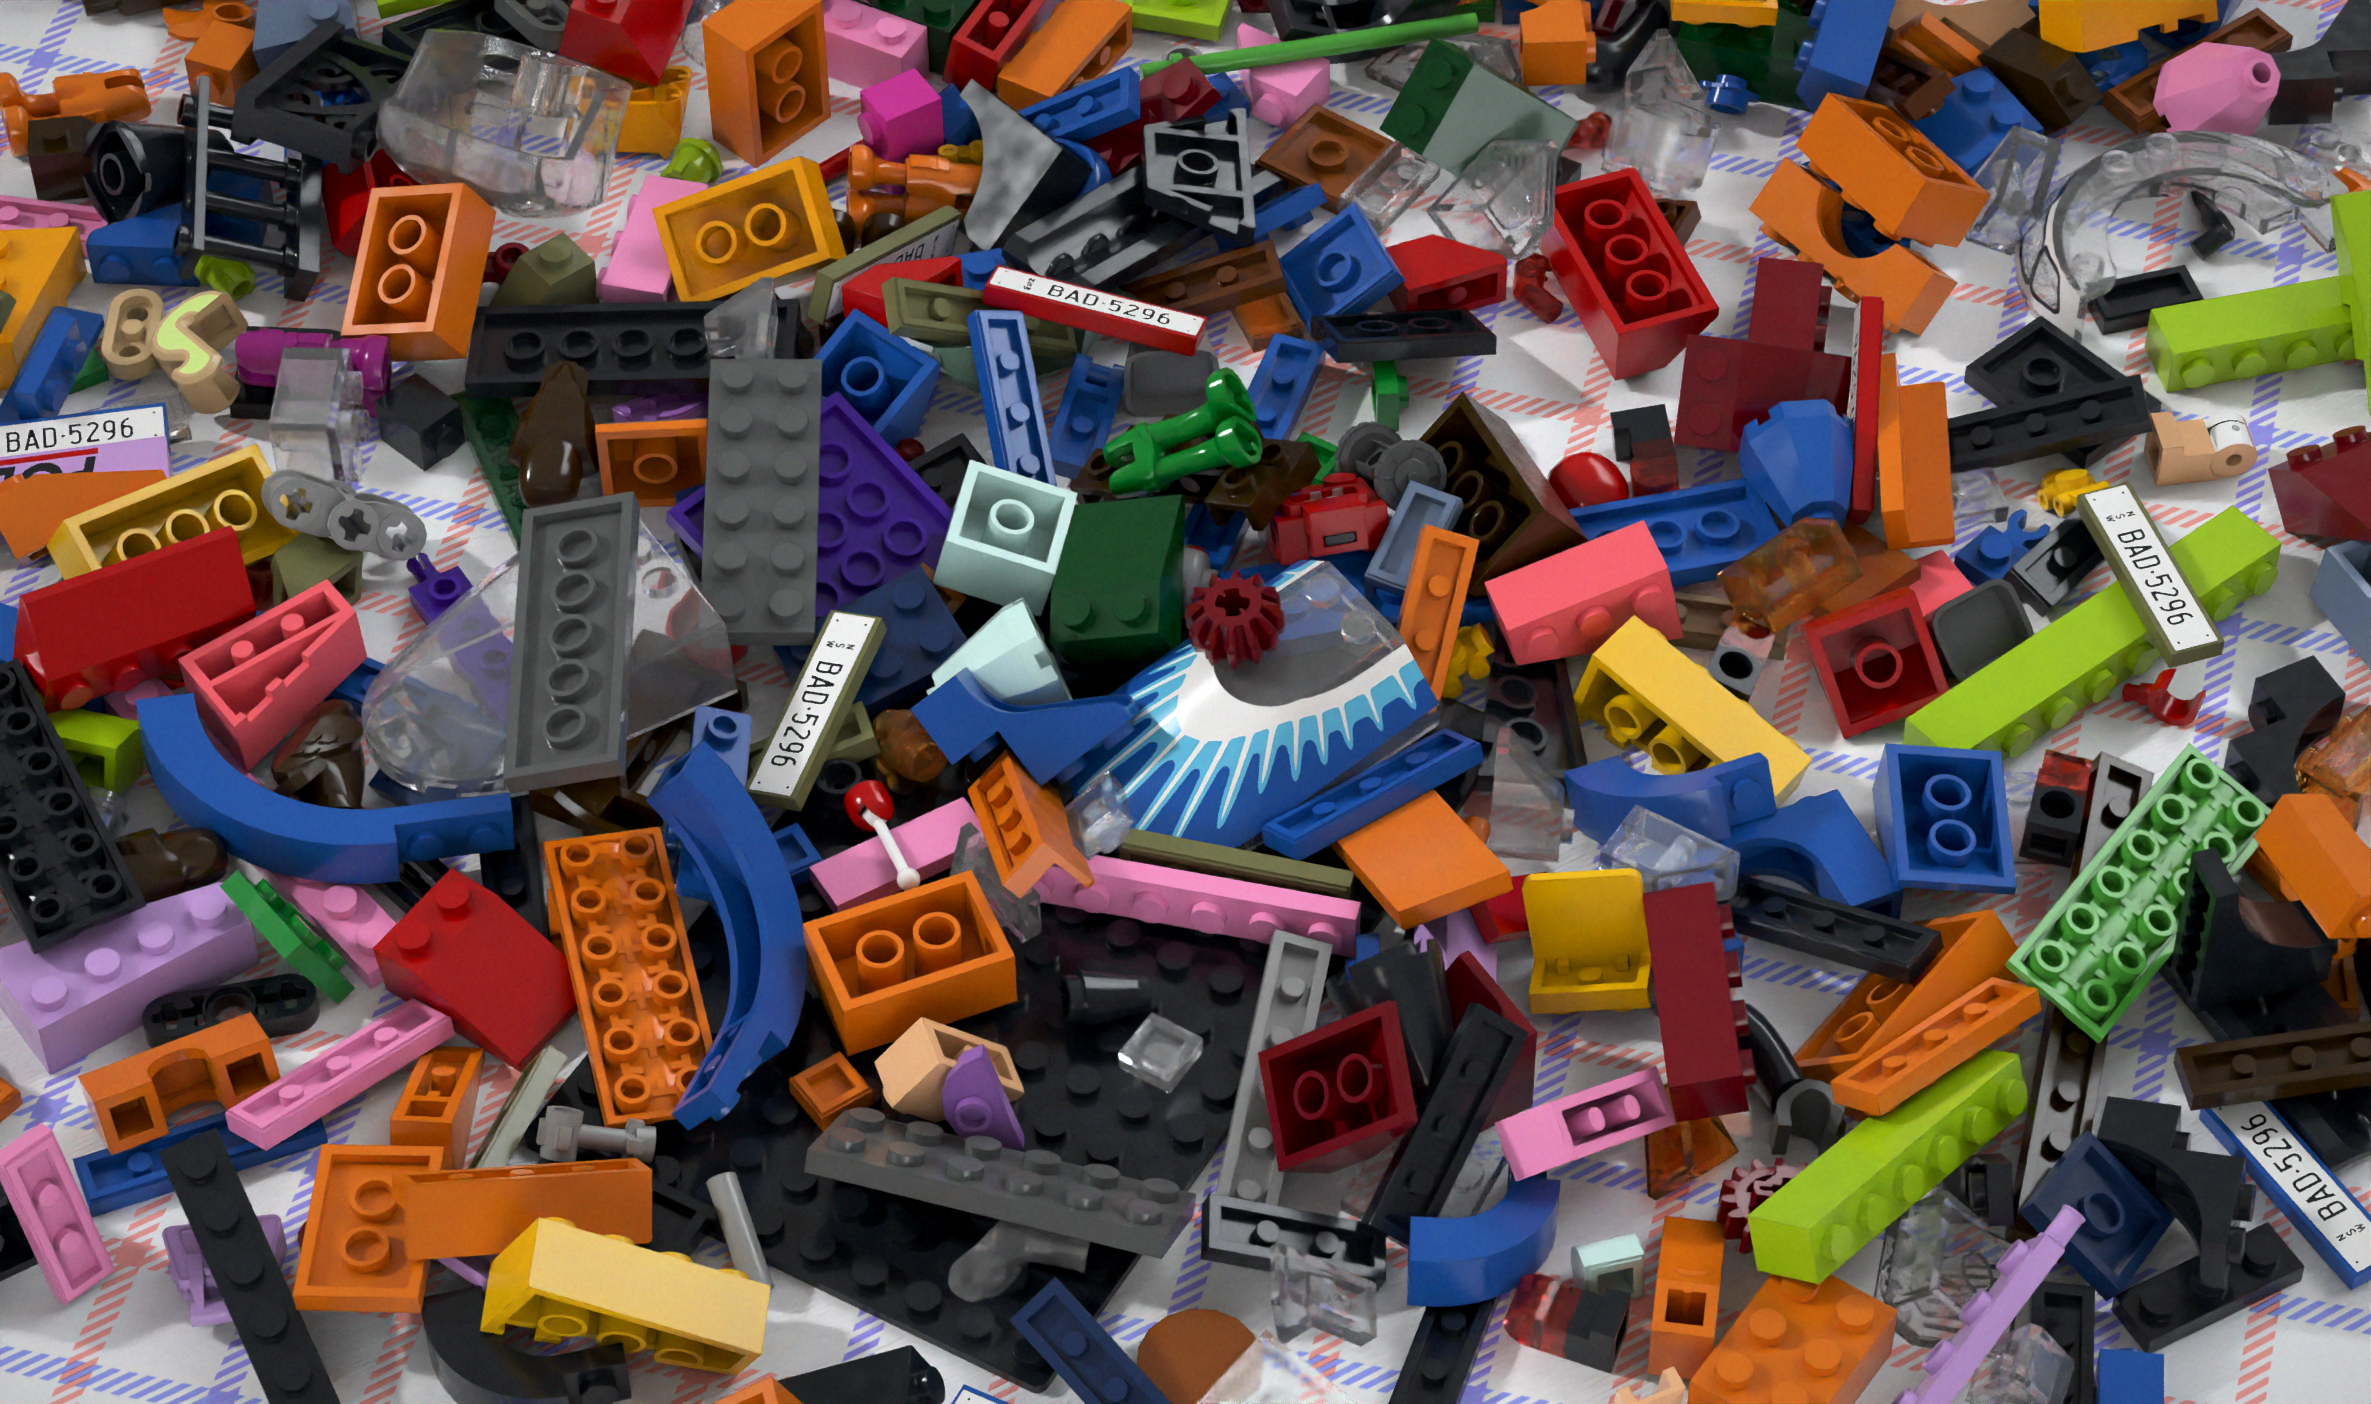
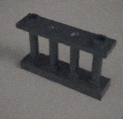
M199 75L191 94L184 93L182 95L177 112V124L184 126L181 223H178L175 229L172 243V254L180 256L179 278L190 280L201 256H210L277 269V274L284 276V298L305 302L320 273L322 159L288 148L287 157L281 162L208 147V125L231 130L234 109L209 104L210 77ZM207 168L278 182L281 189H286V200L280 205L206 190ZM205 212L276 225L279 232L285 233V244L281 248L205 234Z

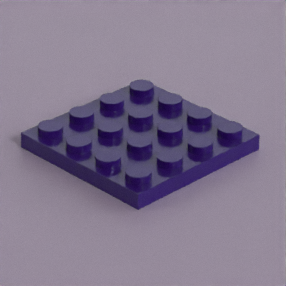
M838 391L822 401L816 619L830 613V610H836L917 569L923 562L936 572L953 511ZM705 485L668 510L666 523L701 560L703 552Z

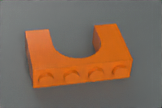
M2283 794L2254 835V838L2329 939L2371 938V849L2359 838L2327 794Z

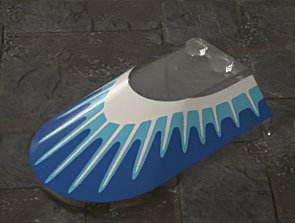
M1298 560L1265 583V587L1275 586L1276 591L1280 595L1281 610L1284 611L1286 623L1283 628L1284 633L1278 635L1279 643L1276 652L1261 651L1262 658L1259 665H1256L1249 659L1240 660L1234 671L1228 664V659H1223L1211 666L1209 660L1206 659L1205 652H1195L1194 647L1190 643V638H1188L1109 694H1127L1141 708L1129 720V723L1135 730L1108 751L1099 742L1083 755L1089 765L1070 779L1073 802L1077 813L1091 835L1104 847L1119 856V841L1124 827L1251 851L1264 843L1261 830L1264 824L1395 755L1440 724L1439 702L1401 634L1330 561Z

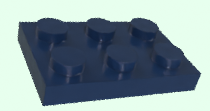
M922 566L836 609V611L882 617L887 628V632L852 703L863 701L869 717L933 685L932 673L968 640ZM829 613L816 619L815 641ZM771 645L773 655L794 687L814 645Z

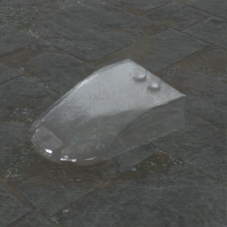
M640 519L627 740L692 713L698 705L708 706L738 693L726 623ZM520 551L494 568L436 617L378 673L369 686L364 697L361 713L366 744L377 766L391 779L401 785L425 793L428 786L456 789L457 797L485 796L508 791L503 780Z

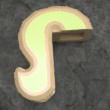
M219 290L198 293L174 307L158 323L150 341L153 356L171 383L180 390L189 406L201 414H215L227 409L235 401L241 388V384L221 368L224 358L218 352L233 342L241 333H244L247 330L248 323L230 294Z

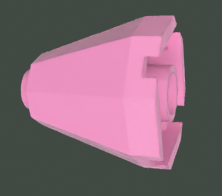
M2203 42L2161 65L2153 106L2159 117L2165 115L2171 127L2166 129L2168 133L2179 131H2216L2251 136L2277 95L2281 74L2270 54L2252 47ZM2217 135L2170 136L2173 143L2188 149L2219 151V137ZM2227 140V148L2237 144L2238 141Z

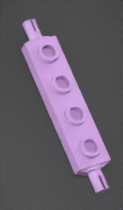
M2064 1204L2044 1233L2040 1232L2037 1237L2029 1239L2025 1243L2021 1239L2016 1240L1998 1261L1996 1269L2002 1274L1989 1292L1981 1288L1963 1307L1959 1314V1319L1964 1322V1325L1950 1342L1943 1338L1927 1355L1921 1365V1368L1927 1374L1914 1391H1911L1909 1388L1904 1389L1891 1404H1951L2058 1259L2064 1254V1247L2081 1224L2086 1221L2083 1215L2073 1207Z

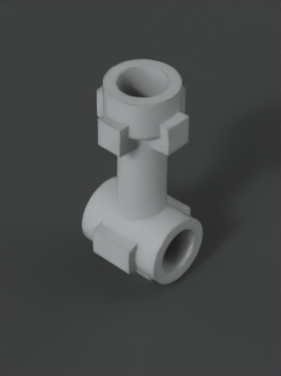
M548 1106L546 1117L539 1120L536 1143L541 1145L539 1156L558 1162H575L579 1148L621 1154V1159L637 1158L643 1163H651L653 1160L656 1146V1127L645 1126L644 1120L628 1118L625 1129L582 1124L583 1111L565 1106Z

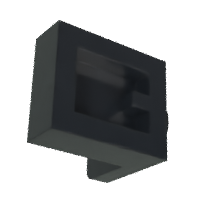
M2001 1153L1972 1155L1941 1181L1942 1214L1947 1219L1982 1218L1988 1226L2014 1225L2012 1163Z

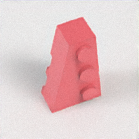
M1644 520L1484 582L1493 617L1517 666L1595 653L1633 615L1637 616L1649 627L1660 631L1667 640L1684 638L1668 566Z
M326 579L179 658L178 662L187 693H194L198 714L248 773L313 708L318 706L365 661L367 654L356 611L331 582Z

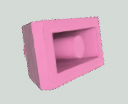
M1241 23L1237 28V49L1283 42L1275 36L1244 23ZM1323 57L1238 70L1246 97L1250 102L1252 116L1286 131L1315 103L1323 106L1329 100L1330 60Z

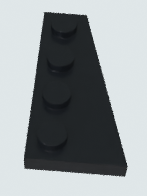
M1496 623L1493 639L1495 651L1491 654L1490 673L1480 737L1484 761L1476 767L1473 791L1568 794L1564 772L1588 765L1565 658L1517 666Z

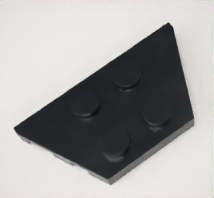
M1246 108L1230 109L1228 120L1206 124V119L1201 114L1185 117L1177 122L1164 121L1144 125L1141 137L1144 205L1242 244L1252 245L1256 224Z

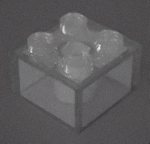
M283 348L268 426L277 471L293 469L327 481L332 479L342 480L351 486L353 482H361L363 458L361 449H359V443L368 442L370 419L368 410L360 409L359 406L363 398V376L361 371H353L350 348ZM296 489L292 495H286L289 502L299 503L302 499V496Z

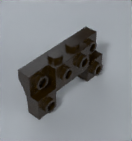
M1166 414L1162 421L1179 415ZM1252 422L1250 424L1258 432L1262 441L1261 458L1256 464L1243 469L1225 465L1190 474L1173 481L1167 490L1154 492L1153 495L1158 497L1182 494L1186 498V503L1206 505L1216 526L1226 527L1235 511L1244 512L1253 531L1263 532L1281 503L1292 492L1310 486L1322 466L1309 442L1264 438L1257 423ZM1130 425L1127 431L1131 430L1135 425ZM1216 432L1179 444L1169 449V453L1173 454L1201 444L1215 437ZM1096 448L1070 486L1071 491L1078 493L1076 498L1078 504L1097 503L1102 496L1108 497L1110 501L1127 500L1115 498L1109 488L1111 474L1120 468H1114L1106 463L1103 449Z
M645 631L632 648L625 775L529 790L531 810L582 830L583 836L659 826L662 828L664 825L663 818L646 802L647 796L636 791L680 730L691 733L693 714L698 705L744 714L749 707L747 682L715 671L692 659L670 640Z

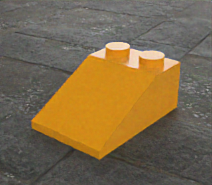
M802 156L788 159L652 208L680 302L728 301L755 292H762L800 282L816 276L818 270L847 256L819 164Z

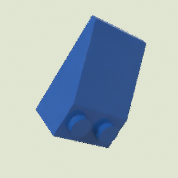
M1986 65L1951 78L1950 80L1956 89L1944 98L1945 104L1934 115L1925 119H1919L1917 122L1906 118L1988 193L2037 175L2044 128Z
M1885 743L1872 792L1876 834L1896 887L2014 895L2017 885L2001 751Z

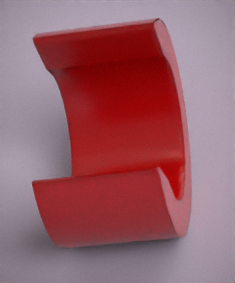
M2167 669L2158 675L2154 684L2141 683L2140 685L2126 683L2122 690V698L2125 702H2138L2139 705L2148 706L2155 717L2167 724L2185 726L2195 720L2206 697V690L2201 691L2191 700H2181L2172 696L2167 691V688L2176 669Z

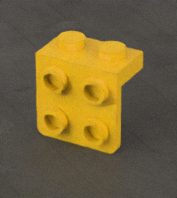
M1624 868L1538 873L1526 876L1523 881L1522 893L1534 955L1528 991L1531 1014L1554 1013L1557 1015H1568L1578 1011L1613 1010L1627 1012L1636 1008H1650L1654 978L1643 904V893L1645 891L1641 873L1636 869Z

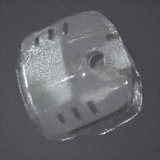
M426 29L395 96L381 100L375 135L388 157L402 172L423 185L465 183L490 206L512 217L551 219L573 216L593 209L607 199L615 154L633 87L619 78L590 66L504 38L472 31ZM487 54H495L520 61L517 74L491 68L485 65L483 58ZM481 79L506 83L514 87L511 98L506 99L480 91L477 88V83ZM480 104L507 111L510 114L508 125L475 117L470 109L473 105ZM529 114L548 118H568L558 157L537 156L520 151Z

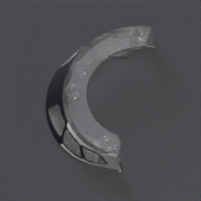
M2216 131L2154 133L2148 137L2122 144L2105 152L2054 182L2038 196L2027 210L2017 231L2014 246L2016 284L2023 301L2035 319L2043 316L2081 344L2088 301L2112 290L2116 282L2117 269L2108 249L2107 228L2114 213L2123 202L2149 197L2179 198L2180 190L2197 191L2211 196L2210 199L2217 207L2243 219L2261 235L2297 221L2328 254L2336 251L2330 196L2348 193L2349 188L2323 165L2286 147L2266 140Z

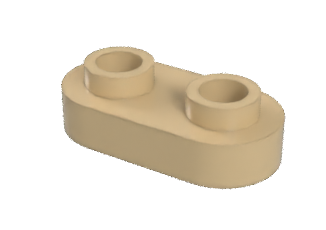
M143 288L130 289L117 295L109 306L101 351L107 372L117 379L136 380L145 377L158 364L153 356L150 341L158 323L166 315L163 301L156 292Z

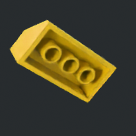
M256 443L64 519L46 547L64 580L229 525L236 532L244 565L247 568L273 557L274 553L281 546L286 545L302 532L279 524L263 505L261 498L262 485L273 472ZM282 494L280 502L287 508L290 502L286 495Z

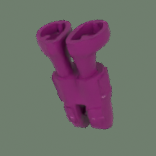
M260 327L256 331L241 333L235 341L238 377L245 384L286 389V391L293 393L299 392L319 397L329 395L332 383L351 386L359 391L365 414L374 419H378L375 401L391 389L393 360L390 354L391 338L387 336L367 335L363 338L332 339V334L284 333L283 330Z

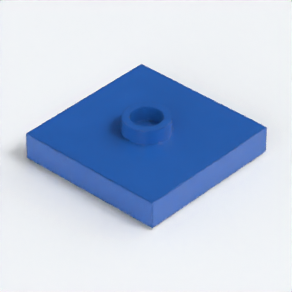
M1353 202L1279 259L1288 289L1286 294L1309 333L1310 319L1314 318V316L1363 313L1406 280L1365 212L1356 202Z

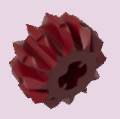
M1235 568L1230 579L1222 580L1212 573L1209 588L1194 587L1193 595L1191 596L1192 604L1186 606V628L1190 630V643L1194 647L1195 652H1205L1206 659L1209 660L1211 666L1223 659H1228V664L1235 671L1240 660L1249 659L1256 665H1259L1262 658L1261 651L1276 652L1279 643L1278 635L1284 633L1285 615L1284 611L1281 610L1280 595L1276 591L1275 586L1265 587L1264 580H1262L1259 573L1243 580L1242 575Z

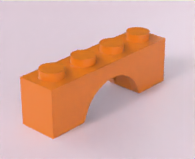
M1525 0L1539 7L1520 13L1519 63L1523 86L1586 84V63L1596 62L1595 32L1591 31L1590 2H1586V0Z
M1784 157L1748 209L1764 221L1760 230L1784 247L1789 242L1801 251L1796 257L1798 261L1824 264L1823 275L1827 271L1834 276L1837 282L1833 288L1850 301L1858 304L1863 295L1882 297V301H1884L1883 327L1898 334L1900 329L1903 328L1921 336L1958 282L1922 254L1897 243L1875 256L1856 258L1847 247L1842 234L1841 216L1845 200L1841 197V192L1809 167Z

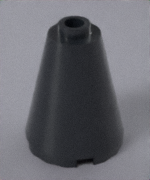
M109 120L97 123L88 131L83 144L82 157L90 156L91 173L83 174V178L91 203L102 219L108 223L120 222L182 202L184 126ZM208 129V147L234 152L232 144L220 131ZM207 168L206 181L209 178L212 169Z
M1436 939L1426 940V952L1417 954L1413 943L1405 944L1348 967L1352 979L1340 986L1335 975L1324 984L1328 996L1343 1018L1387 1000L1396 1001L1416 1109L1455 1033L1443 952Z

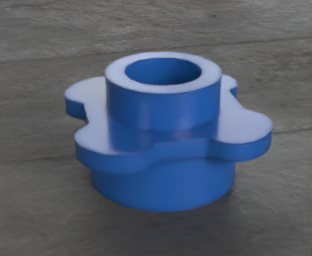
M1719 74L1717 75L1716 82L1702 80L1699 83L1700 89L1708 91L1705 106L1716 112L1736 116L1745 115L1748 102L1758 103L1760 95L1746 90L1748 82L1740 77Z

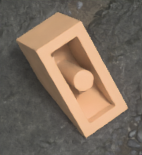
M920 1017L874 1061L883 1084V1095L889 1105L899 1113L911 1114L934 1123L946 1120L942 1104V1088L948 1073L957 1064L958 1057L963 1052L981 1044H984L1009 1102L1018 1100L1025 1091L1007 1047L924 1017Z

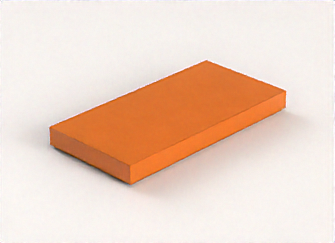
M1434 789L1330 844V847L1349 869L1355 872V876L1402 930L1419 926L1514 889L1510 871Z

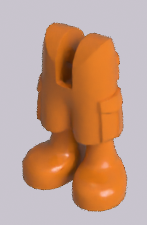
M135 68L93 74V72H83L82 74L55 77V80L52 81L53 93L36 95L25 93L11 73H0V112L13 157L28 154L29 120L81 115L96 124L109 120L139 122L151 114V104L145 91L141 73Z
M864 144L851 145L848 160L849 188H847L846 213L853 218L856 225L857 241H861L862 227L866 218L875 213L888 212L896 214L908 225L943 206L949 205L962 213L961 223L972 204L974 196H959L957 194H976L982 166L968 162L967 164L950 162L948 158L941 156L935 157L921 154H909V158H905V164L886 161L875 156L872 149ZM875 185L905 186L906 191L902 195L874 192L869 189Z

